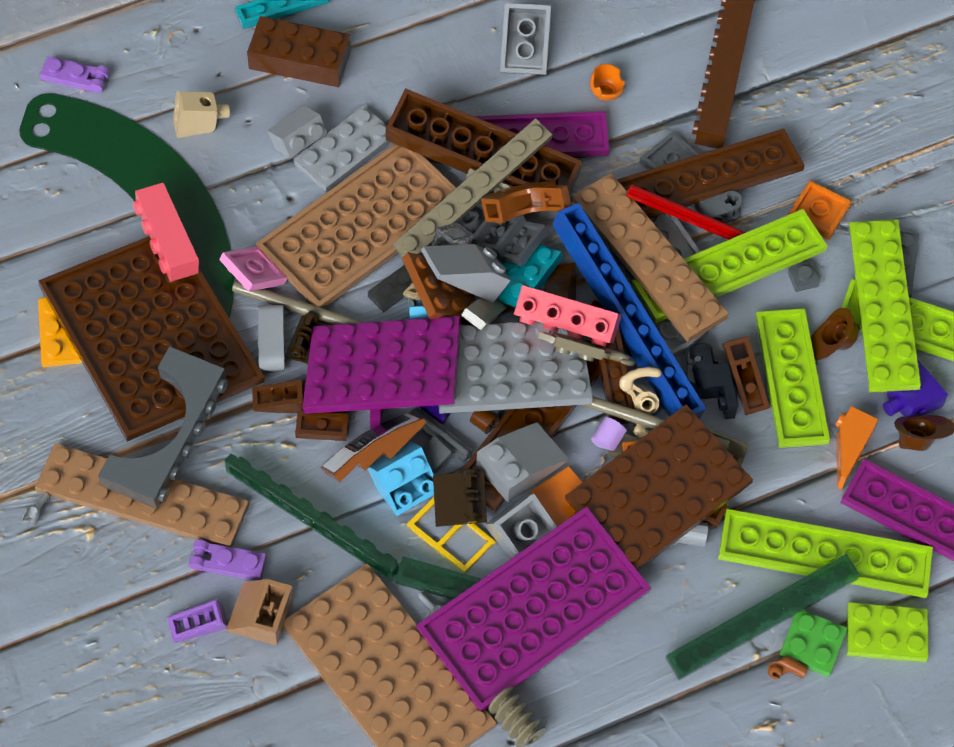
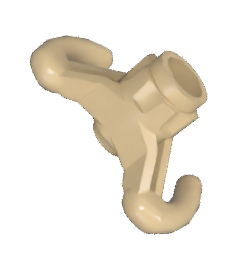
M637 368L620 378V388L631 395L635 410L649 415L657 411L659 398L655 389L652 386L637 385L633 381L637 378L648 376L658 378L662 374L659 368ZM635 424L633 432L637 438L641 439L652 430Z

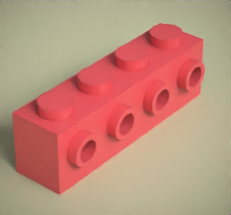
M164 183L136 190V201H133V208L137 216L140 215L142 218L141 225L145 235L149 234L151 238L150 246L153 253L158 254L160 258L159 266L161 272L167 274L170 282L198 274L199 259Z
M523 285L514 315L521 316L520 322L534 325L535 321L544 323V329L557 333L559 328L568 330L567 336L582 339L583 335L592 338L591 343L606 347L607 342L614 344L622 314Z

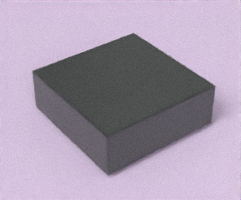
M435 435L422 448L430 467L435 472H438L454 455Z

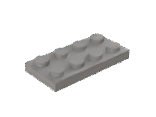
M363 105L295 157L294 164L327 193L391 143L386 140L387 125Z

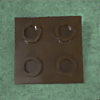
M308 311L304 316L302 315L285 358L308 364L313 326L333 324L318 320V314L314 311Z
M469 469L464 470V473L433 475L436 527L487 523L484 471L474 472V470Z

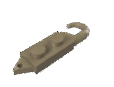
M539 331L537 338L552 343L556 347L555 350L563 354L569 355L570 351L579 353L580 358L588 361H593L594 358L600 360L606 358L621 362L627 366L635 364V360L622 352L560 333L552 332L551 334Z

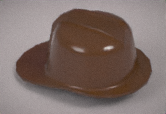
M847 308L835 310L812 334L810 338L815 359L827 358L836 350H846L854 345L860 326L854 322V316Z
M938 415L904 416L897 418L894 422L895 428L899 431V447L901 449L925 451L930 448L935 439L946 438L954 433V423L950 419Z

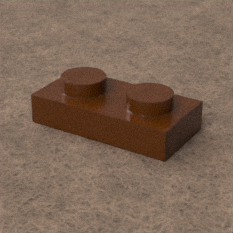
M297 411L295 437L301 439L347 441L349 416L348 414L341 413L305 414L304 411Z

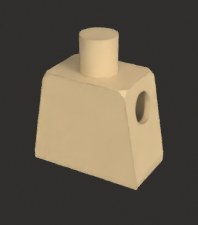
M176 92L173 122L177 138L213 132L217 119L230 117L229 105H216L215 96L212 92Z

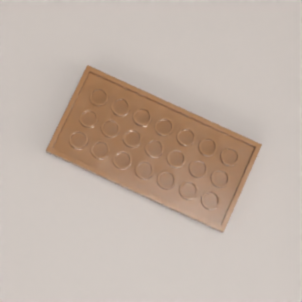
M394 144L256 243V246L288 277L287 280L312 305L325 308L396 256L398 252L393 248L392 244L454 191L456 187L424 156Z
M368 563L286 618L284 630L375 747H469L496 727L495 720L486 709L479 711L475 707L467 693L462 690L452 674L417 630L415 621Z

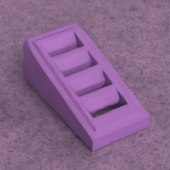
M217 599L167 617L173 642L175 643L226 629L228 626L224 607ZM211 613H215V621L212 620ZM202 615H204L206 621L204 625H202L200 618ZM190 618L194 619L195 628L193 629L191 628ZM179 621H183L185 632L181 633Z

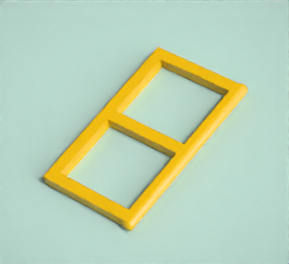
M433 497L407 523V527L465 574L496 544V541L476 524H466L485 539L487 543L465 565L446 551L443 545L463 525H454L438 542L434 541L415 525L435 505Z

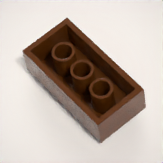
M260 16L247 51L248 66L251 70L339 88L351 52L350 34Z

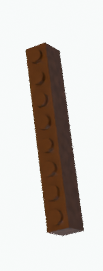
M754 0L721 1V6L725 8L724 11L719 10L717 24L721 26L720 29L715 28L713 42L717 44L716 47L711 46L709 60L713 62L712 65L707 64L705 78L709 80L708 84L703 83L700 96L705 98L704 102L699 101L696 115L700 116V121L695 120L692 134L696 135L695 144L716 149L722 148L724 145Z

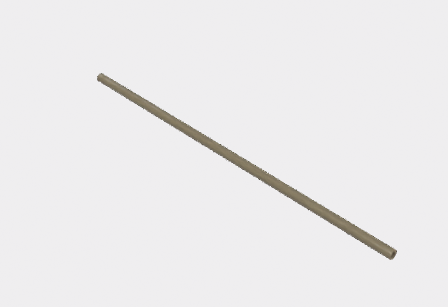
M238 280L233 284L232 291L272 305H283L284 309L305 315L308 311H314L318 314V320L333 325L366 323L266 289L249 292ZM592 396V404L581 405L651 429L656 428L665 421V419ZM715 436L728 451L731 441Z

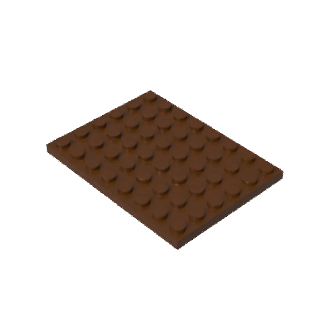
M150 236L38 280L41 291L127 442L185 417L186 402L183 396L172 384L161 379L158 366L169 346L225 369L228 385L223 394L220 393L217 397V403L265 382L263 373L200 269H198V274L170 282L167 274L161 272L159 266L160 258L151 249Z

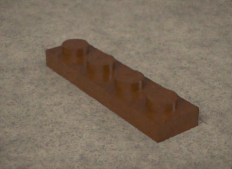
M618 327L614 344L607 342L605 348L624 353ZM606 358L598 359L605 400L634 409L631 395L623 391L619 385L620 378L628 373L627 366L621 362ZM608 415V418H611L619 422L620 424L632 423L630 421Z

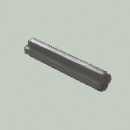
M416 407L410 412L427 422L421 428L431 437L437 436L460 460L465 461L472 454L470 447L421 409Z

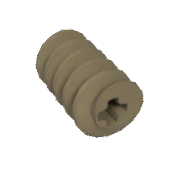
M511 686L501 691L493 699L489 706V712L496 714L495 720L497 722H503L502 729L509 731V738L516 739V747H525L542 737L547 728L543 727L539 730L536 728L540 723V719L530 721L534 712L532 710L526 713L523 712L527 703L517 704L521 695L511 696L510 694L514 690V687Z

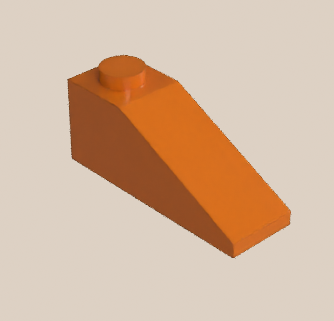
M852 406L847 414L841 413L835 425L839 427L836 435L837 488L841 490L870 440L879 420Z

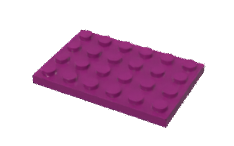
M460 316L313 326L302 407L305 414L455 404L461 334Z

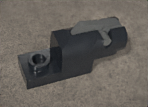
M700 343L692 345L687 352V378L689 382L695 385V389L701 399L718 398V408L720 411L723 410L725 420L735 419L738 404L729 363L718 364L710 344Z

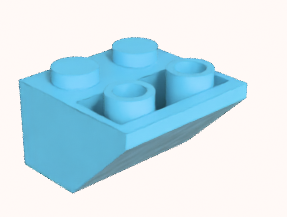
M408 441L392 459L381 456L368 468L376 488L396 516L434 495V474L422 447L412 441Z

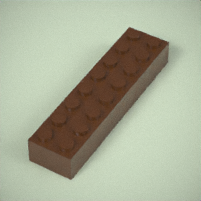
M406 88L386 126L387 141L468 174L469 169L472 167L479 169L517 135ZM544 145L503 182L514 187L529 183L554 181L556 185H567L570 196L580 174L582 161Z

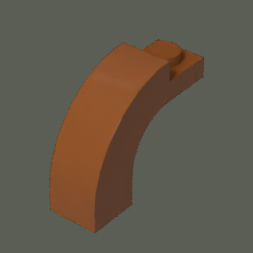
M554 181L518 185L481 198L485 221L504 223L526 213L538 211L558 212L571 206L567 185H556Z

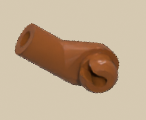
M789 656L773 660L768 665V675L772 679H779L781 675L788 672L803 678L808 670L806 665Z

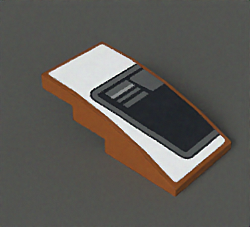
M409 412L385 421L344 446L320 468L327 475L341 482L356 466L366 471L380 455L392 459L427 422L423 418Z

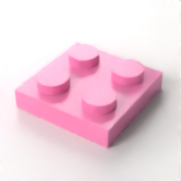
M257 246L223 252L220 257V261L249 292L284 285L288 278Z

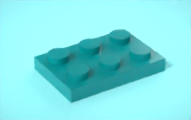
M539 244L523 267L502 262V265L506 268L505 272L511 281L497 299L502 303L516 307L522 285L540 290L562 261V252Z

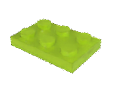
M848 602L846 656L927 662L928 609Z

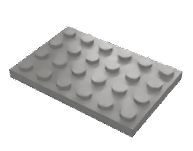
M535 321L534 325L524 322L489 324L482 330L474 325H462L455 404L438 405L439 414L592 404L593 397L586 360L580 358L579 353L570 351L569 355L560 353L555 350L556 347L552 343L537 338L539 331L551 334L554 332L544 329V323ZM559 328L558 333L567 336L568 330Z

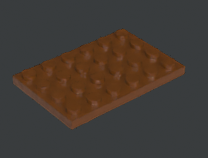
M685 405L565 495V500L576 513L587 506L638 571L751 485L753 479L692 410Z

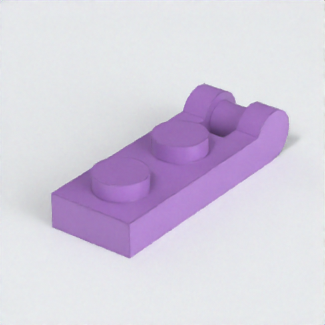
M47 56L40 72L41 80L101 93L105 86L104 80L108 79L110 70L104 66L94 67Z
M204 540L194 541V555L190 557L188 564L190 568L244 579L261 580L267 558L266 553L210 544ZM204 554L212 555L211 560H204Z

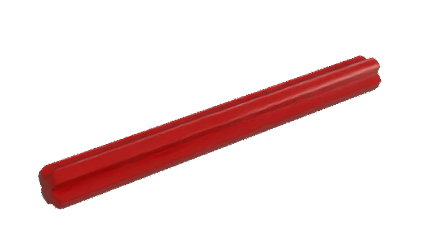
M633 184L627 190L626 195L628 198L728 240L746 233Z

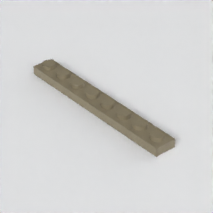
M535 118L393 243V248L402 257L407 252L421 255V249L424 246H431L480 203L481 198L489 195L550 141L552 134Z

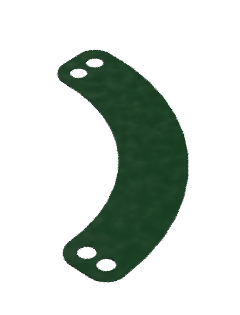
M52 93L34 97L26 107L19 129L22 141L28 146L56 152L95 168L120 186L133 201H136V190L164 183L199 259V269L230 319L233 304L232 288L234 275L220 261L223 252L231 251L224 223L211 195L197 174L183 158L158 136L112 110L80 99ZM47 104L53 105L56 108V113L52 117L44 118L39 115L40 107ZM40 123L49 126L50 131L44 137H37L32 133L35 125Z

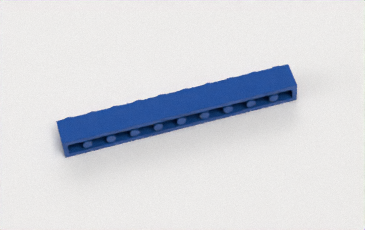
M580 203L558 211L553 223L554 229L603 309L622 314L619 324L621 338L639 368L652 367L661 370L662 374L660 377L648 376L645 378L650 386L655 389L659 401L669 417L687 405L700 419L706 407Z

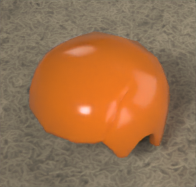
M600 64L595 67L589 82L592 93L603 101H613L620 97L625 85V80H622L620 77V69L611 64Z

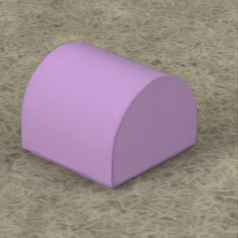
M605 417L591 438V441L597 447L615 451L627 430L619 422Z

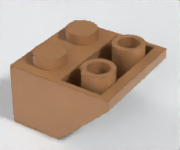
M270 579L243 582L226 632L277 646L284 628V622L288 617L294 600L293 586Z

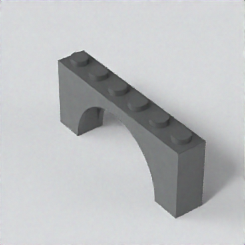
M170 346L159 364L158 370L161 379L172 384L181 393L186 402L185 419L179 433L163 449L148 456L122 458L110 454L98 475L102 487L155 509H158L161 502L164 503L167 500L172 481H176L180 476L181 465L185 458L188 459L190 457L195 438L197 436L200 437L203 433L208 414H213L217 405V397L220 393L223 394L228 385L224 368Z

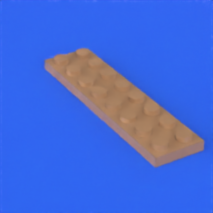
M612 173L573 194L571 201L574 204L580 203L597 233L687 342L728 319L729 313L639 205L633 199L627 197V191Z
M57 443L54 444L35 485L36 492L48 493L50 496L192 539L204 540L210 544L227 547L233 546L249 507L248 500L181 480H173L169 487L170 493L164 503L161 502L158 509H155L101 486L98 475L107 458Z

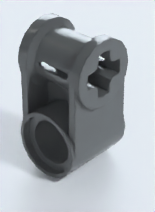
M727 191L695 204L694 209L718 221L728 223L740 217V207L742 206L743 199L740 193Z

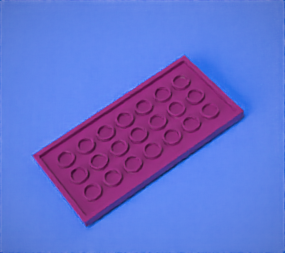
M586 506L418 623L416 628L452 674L462 690L467 693L475 707L479 711H483L490 706L493 699L501 691L511 686L516 688L649 593L651 587Z

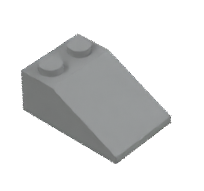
M505 3L500 73L547 75L552 18L551 5Z
M476 244L424 246L421 249L437 279L494 303L511 281L505 272L506 268L497 260L496 252L489 247L482 248Z
M536 422L498 437L477 451L476 466L480 471H484L485 477L509 503L567 463L569 458Z
M534 493L523 495L485 524L495 541L510 559L557 527Z

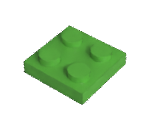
M797 608L779 658L789 656L806 665L809 670L829 677L847 627Z

